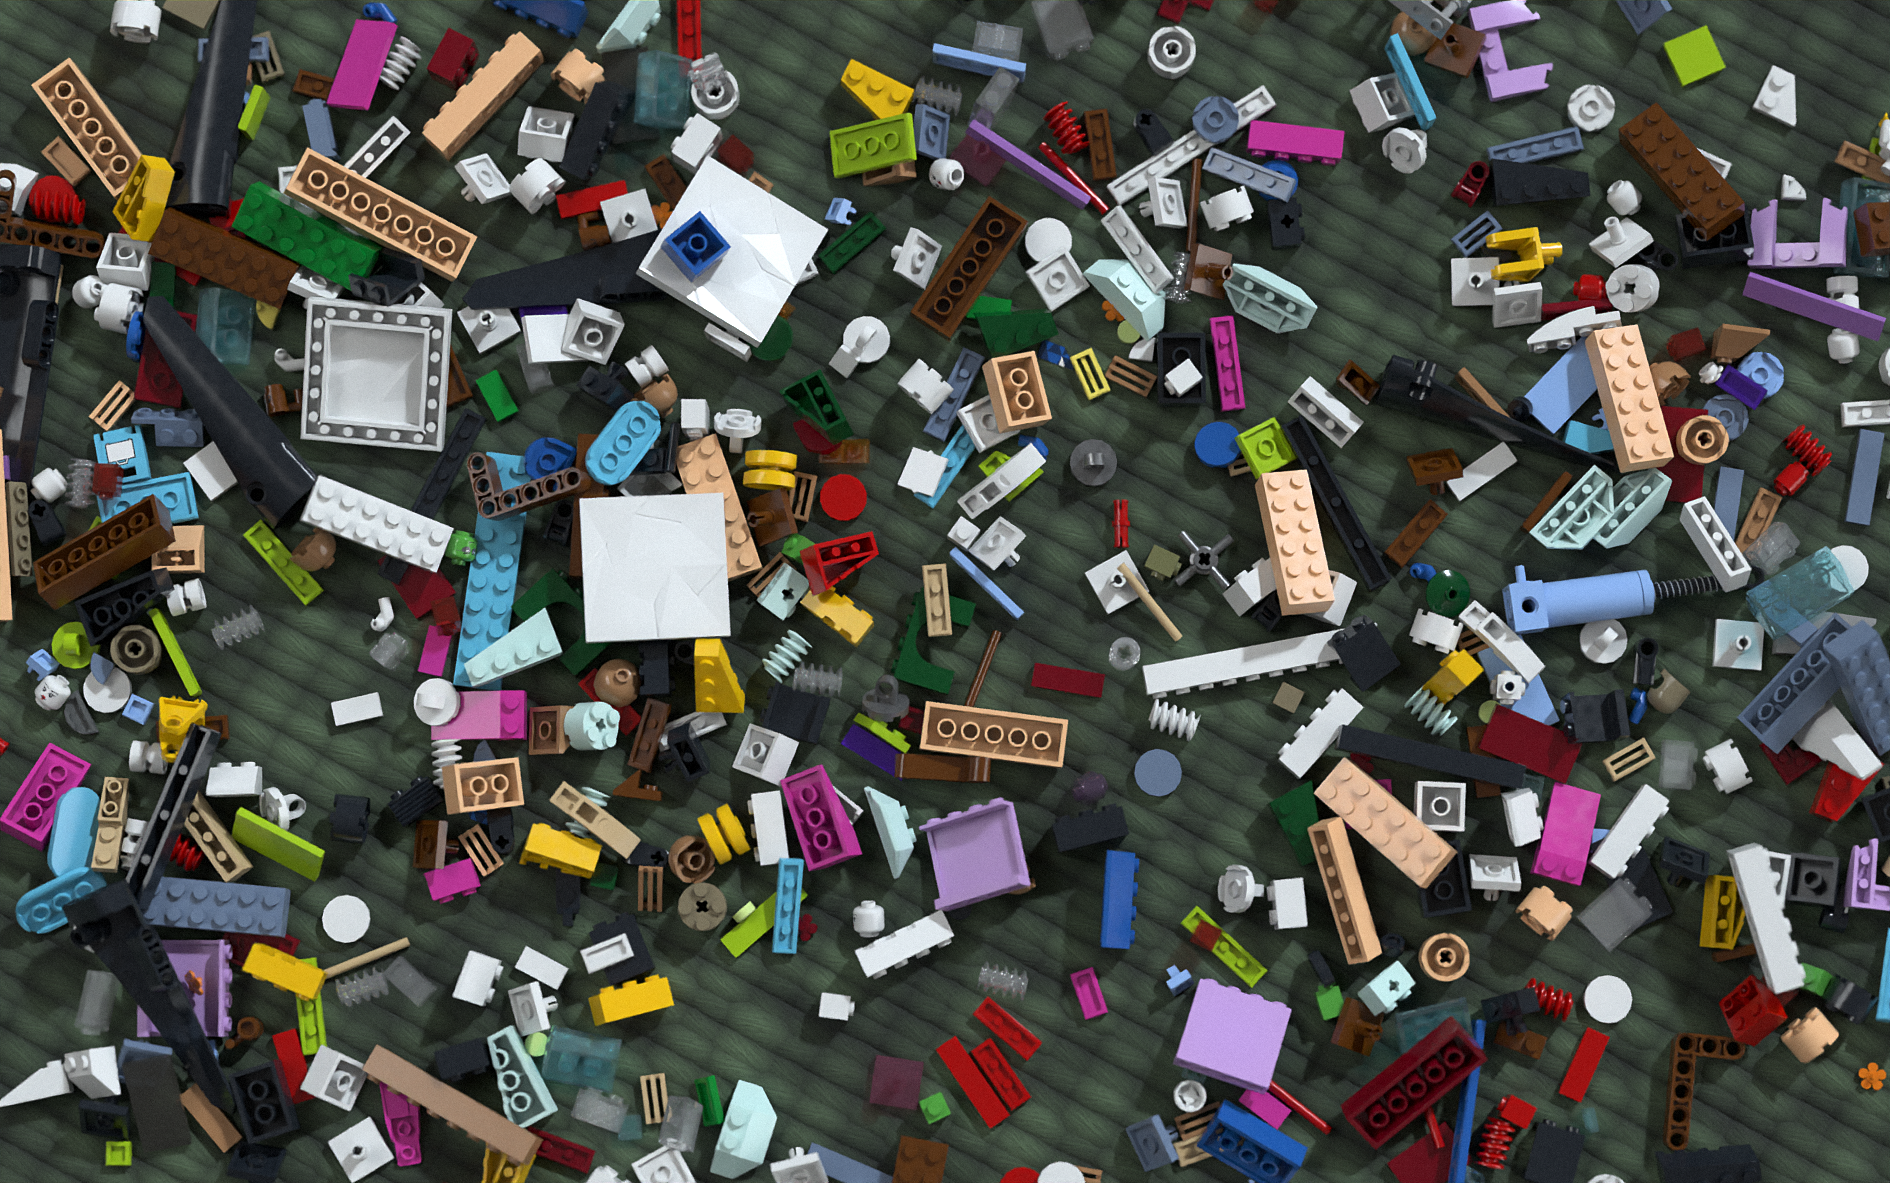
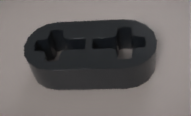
M1316 950L1308 954V960L1324 989L1335 985V979L1320 952Z

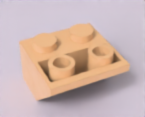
M204 525L173 526L176 541L152 555V570L167 567L169 574L205 573Z

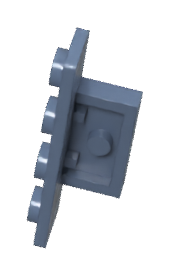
M140 408L135 410L131 418V423L155 424L156 446L203 447L205 444L204 425L195 409L175 411L174 409L166 408L161 411H155L150 408Z

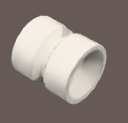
M1837 276L1826 279L1827 293L1831 294V297L1828 299L1859 309V297L1855 295L1858 291L1857 277Z
M652 345L641 352L640 358L635 356L625 363L642 389L653 382L654 376L660 377L669 371L667 365Z
M198 578L185 581L184 586L174 584L175 590L166 596L172 616L185 614L188 609L196 611L206 608L205 594Z
M133 741L129 755L130 771L145 772L149 769L150 773L165 774L168 762L161 757L160 743H153L150 746L145 741Z
M128 818L125 829L128 836L123 838L121 851L137 853L149 822Z
M1185 1080L1176 1085L1173 1098L1179 1108L1184 1111L1194 1112L1204 1105L1206 1093L1200 1083L1193 1080Z

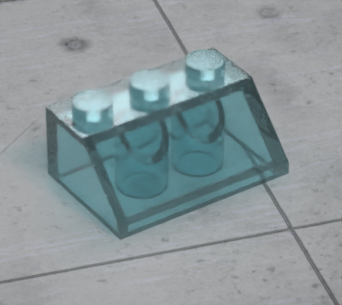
M659 50L639 53L634 123L650 127L684 128L685 123L689 119L692 59Z
M221 288L201 289L196 327L197 336L222 364L249 365L255 299L240 292Z
M1463 997L1395 1014L1394 1027L1398 1046L1402 1054L1407 1052L1451 1015L1474 1039L1466 998Z
M552 1025L545 1045L542 1079L612 1093L622 1040Z

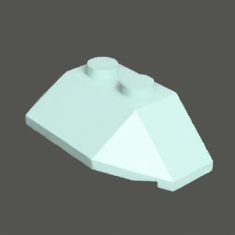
M629 0L597 44V52L604 55L633 50L637 44L642 45L647 38V30L650 26L654 27L661 18L659 0Z
M1098 260L1083 273L1089 282L1147 342L1163 329L1166 293L1163 290L1159 293H1154L1130 260Z
M1233 264V276L1230 280L1225 279L1223 286L1237 313L1276 333L1307 328L1317 306L1300 287L1259 266Z
M1594 465L1529 533L1547 549H1583L1615 516L1612 479Z
M1656 468L1624 476L1613 487L1615 516L1593 539L1606 549L1630 543L1662 510L1672 480Z
M868 786L864 790L893 877L897 879L900 877L914 849L913 842L917 840L913 828H907L905 820L909 819L905 805L900 807L899 801Z
M742 1080L738 1081L716 1147L710 1172L734 1179L763 1164L777 1116L761 1086Z

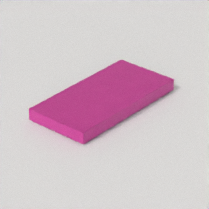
M356 19L327 100V104L330 107L358 110L369 109L398 27L393 22Z

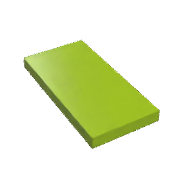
M904 113L830 131L835 178H842L917 160L911 113Z
M240 807L236 813L232 831L234 840L308 879L316 881L320 873L324 850Z

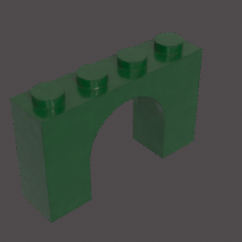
M552 568L520 597L511 608L524 622L542 609L546 608L547 610L557 604H568L580 611L584 621L583 633L579 640L559 658L573 675L578 677L615 642L586 643L584 594L577 587L572 590L567 584L570 579L561 570L556 572Z
M921 587L920 592L915 591L913 597L914 613L913 615L908 614L905 628H908L906 638L901 637L897 650L901 651L899 660L894 659L890 673H894V678L898 681L948 696L955 671L929 664L921 658L916 649L917 635L927 624L924 588ZM949 596L951 623L969 628L976 604Z

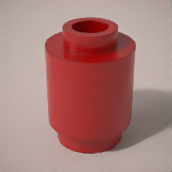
M1795 461L1793 464H1789L1774 479V488L1782 496H1792L1807 480L1806 477L1809 475V472L1801 463Z

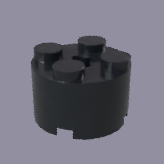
M335 794L334 808L336 810L335 812L331 811L329 826H334L331 828L330 841L353 844L365 843L369 829L370 798Z
M1836 973L1822 996V999H1824L1822 1004L1836 1013L1839 1010L1844 1011L1843 1016L1846 1019L1859 1025L1860 1022H1865L1878 997Z

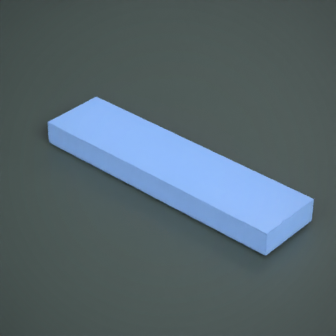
M955 547L950 552V557L1015 620H1019L1024 612Z

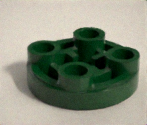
M777 315L758 348L747 341L746 343L755 357L764 361L778 360L789 353L793 344V331L788 320Z

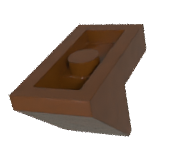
M1350 359L1336 378V385L1338 387L1348 390L1365 405H1368L1380 387L1379 384Z
M638 770L613 790V795L662 802L663 792L657 791L658 786L644 785L643 789H640L642 770Z
M1501 1020L1493 1043L1539 1060L1547 1037L1529 1030L1508 1036L1506 1031L1507 1022Z

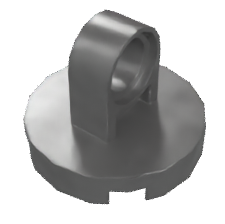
M1091 439L1083 441L1076 446L1071 454V472L1085 486L1096 487L1104 485L1112 478L1116 471L1117 459L1115 452L1110 445L1102 440Z
M882 675L878 679L875 689L866 692L863 696L862 711L868 712V717L877 721L891 722L893 717L901 716L902 719L909 712V698L898 690L896 678L891 675ZM881 683H888L892 688H882Z

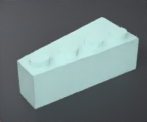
M546 608L464 664L474 689L563 655Z
M515 1025L509 1026L488 1037L487 1040L494 1069L497 1072L498 1086L503 1097V1107L508 1120L525 1128L557 1111L558 1109L530 1054L527 1052Z

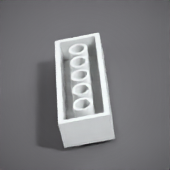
M320 475L315 480L300 521L432 573L437 572L453 531L452 527Z
M1751 843L1726 851L1768 989L1774 993H1780L1803 986L1802 979L1806 978L1803 966L1801 964L1798 965L1795 957L1799 955L1795 941L1791 942L1788 934L1792 930L1788 918H1784L1781 909H1784V903L1781 895H1777L1774 886H1777V880L1774 872H1770L1767 865L1770 862L1767 849H1763L1759 844Z

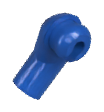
M372 2L363 7V14L366 17L382 18L384 22H393L394 24L398 21L384 3Z
M1026 435L1019 436L1018 446L1026 447L1032 443L1045 460L1047 459L1049 454L1048 448L1040 438Z
M1415 563L1409 570L1412 577L1426 579L1428 582L1436 574L1433 566L1423 563Z
M1633 688L1630 698L1635 700L1636 703L1628 719L1635 724H1639L1647 709V694L1643 689Z

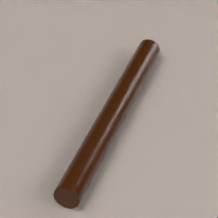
M1193 159L1186 243V252L1190 253L1192 244H1196L1202 159Z
M993 630L964 706L974 707L1002 635L999 631Z

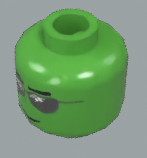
M455 530V534H451L445 549V556L452 559L451 564L465 566L466 562L475 560L478 541L476 538H473L474 534Z

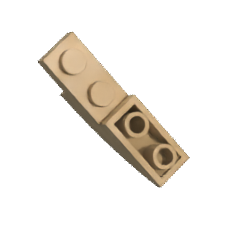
M105 777L97 819L99 826L91 866L92 871L117 873L119 856L122 855V842L125 837L129 778Z
M566 782L561 784L549 800L625 859L630 856L641 841L624 825Z

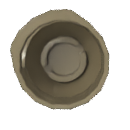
M1663 668L1659 674L1664 678V682L1657 689L1650 688L1647 697L1649 703L1659 712L1672 714L1689 696L1690 691Z

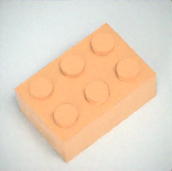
M1035 351L992 358L982 366L999 434L1043 426L1052 419Z
M518 757L441 767L447 815L524 805Z

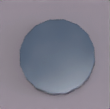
M1207 97L1200 101L1194 109L1192 117L1193 128L1204 141L1210 143L1224 142L1230 139L1237 130L1239 123L1238 110L1227 98Z
M1727 394L1717 395L1710 399L1702 408L1708 410V416H1712L1722 423L1727 430L1729 441L1739 437L1747 428L1749 420L1748 411L1745 405L1734 396Z
M1161 749L1150 750L1143 754L1137 761L1134 772L1139 788L1150 796L1158 797L1168 795L1174 791L1181 781L1182 774L1180 762L1167 750Z

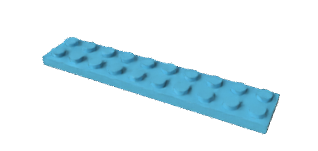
M493 452L486 453V455L493 457L496 461L503 491L531 482V478L524 469V456ZM489 482L485 486V491L489 489ZM515 497L512 499L511 506H514L516 502ZM493 505L490 509L491 514L495 510V505ZM478 512L474 536L478 541L475 560L470 564L453 682L454 686L473 688L464 664L510 632L513 612L511 606L514 604L527 512L501 521L484 518ZM503 678L476 689L501 691Z

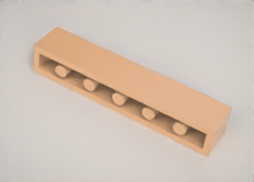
M1342 816L1321 820L1307 829L1348 965L1368 962L1381 954L1382 950Z

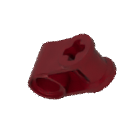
M1482 161L1473 162L1463 178L1458 182L1450 197L1462 200L1471 208L1489 175L1488 166ZM1474 168L1481 169L1483 177L1480 179L1473 177L1471 170Z

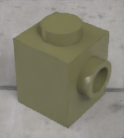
M1154 544L1144 569L1152 572V577L1164 581V579L1169 580L1171 575L1176 577L1182 564L1178 562L1180 556Z

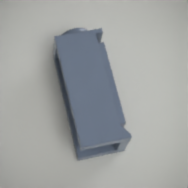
M321 99L308 101V104L302 107L311 149L332 161L340 160L335 152L338 151L328 109L329 105Z

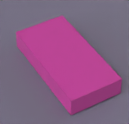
M429 625L418 669L419 672L442 677L453 635L452 630Z
M1093 967L1070 974L1085 1020L1107 1013L1108 1011Z
M1246 1089L1238 1100L1276 1130L1291 1112L1289 1108L1268 1092L1263 1095Z

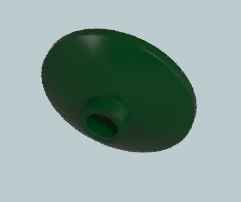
M1443 570L1436 573L1426 587L1427 604L1437 615L1443 617L1458 615L1469 602L1470 587L1467 580L1462 574L1453 570ZM1451 590L1454 591V595L1452 598L1449 597V592Z

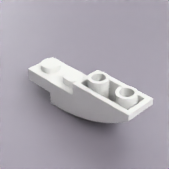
M1592 306L1560 316L1541 327L1527 339L1529 352L1544 353L1552 348L1567 349L1572 345H1576L1575 336L1577 335L1587 337L1595 330L1622 327L1620 312L1596 314L1595 308Z
M1030 443L998 467L994 473L959 498L957 502L970 518L974 519L1022 483L1042 466L1046 460Z
M1476 600L1459 615V620L1491 647L1493 653L1513 671H1516L1519 676H1522V679L1528 684L1545 668L1540 659L1512 629L1493 612L1490 614Z

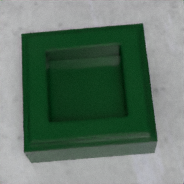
M597 862L590 885L614 890L619 867Z

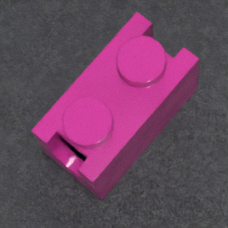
M471 858L445 866L444 869H436L424 873L432 900H439L440 904L454 900L453 895L462 893L463 896L476 893V888L481 886Z

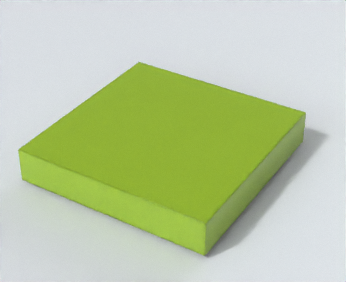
M1703 26L1662 45L1681 87L1726 68L1707 26Z
M256 84L252 89L238 124V128L243 135L253 141L271 98L263 87Z
M1275 417L1234 437L1256 479L1262 473H1270L1297 459Z

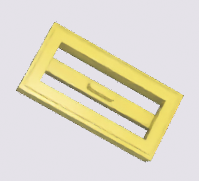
M1092 348L1070 357L1089 401L1111 391ZM1086 355H1089L1103 386L1101 390L1085 359ZM1077 359L1081 360L1095 391L1094 393H1091L1077 363Z

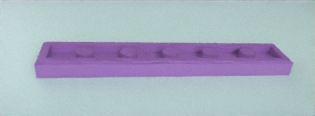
M973 120L965 131L966 134L1079 209L1083 210L1091 199L1088 194L976 120Z
M1750 272L1747 278L1743 295L1875 341L1879 340L1886 321L1884 317Z

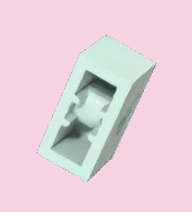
M784 563L756 601L784 620L785 617L788 618L793 614L797 601L800 598L803 599L809 592L808 579ZM784 589L790 593L788 596L782 593Z
M1396 961L1384 969L1357 994L1375 1016L1382 1011L1387 1014L1397 1006L1395 1003L1397 999L1402 1001L1411 994L1409 989L1416 982L1401 963Z

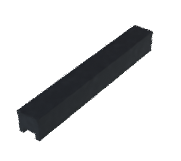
M1300 415L1294 420L1281 425L1280 428L1297 458V463L1301 470H1307L1310 486L1368 592L1370 593L1389 583V580L1392 579L1303 416Z
M191 723L126 877L139 908L148 911L222 735V733L203 725Z
M1344 724L1338 727L1339 733L1334 750L1506 789H1522L1525 765Z

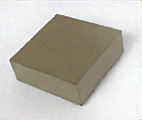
M1283 682L1272 704L1294 714L1304 692Z

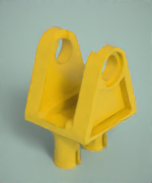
M1538 227L1498 232L1485 237L1487 248L1517 250L1521 262L1494 266L1495 269L1490 270L1491 279L1529 282L1544 268L1545 264L1552 265L1554 257L1562 256V245L1560 242L1541 244Z
M176 696L159 698L160 751L162 759L166 762L175 763L191 723L205 726V712L208 705L204 700H201L199 703V699L191 702L183 700L180 696L177 699ZM168 750H178L175 754L168 753Z

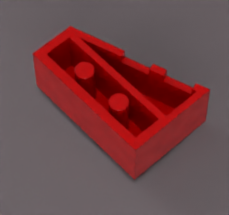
M872 531L814 544L799 551L812 596L827 591L834 584L879 554Z
M1829 761L1809 814L1828 822L1838 821L1880 769L1862 780L1840 769L1839 765Z

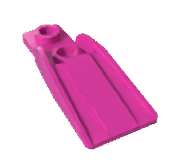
M381 1081L379 1085L385 1121L390 1138L395 1143L398 1165L405 1166L421 1163L422 1155L419 1139H421L420 1107L418 1108L407 1102L408 1096L401 1093L397 1096L387 1090L389 1085Z

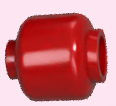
M1583 274L1579 282H1574L1573 295L1578 296V301H1599L1608 298L1606 290L1607 281L1601 275Z

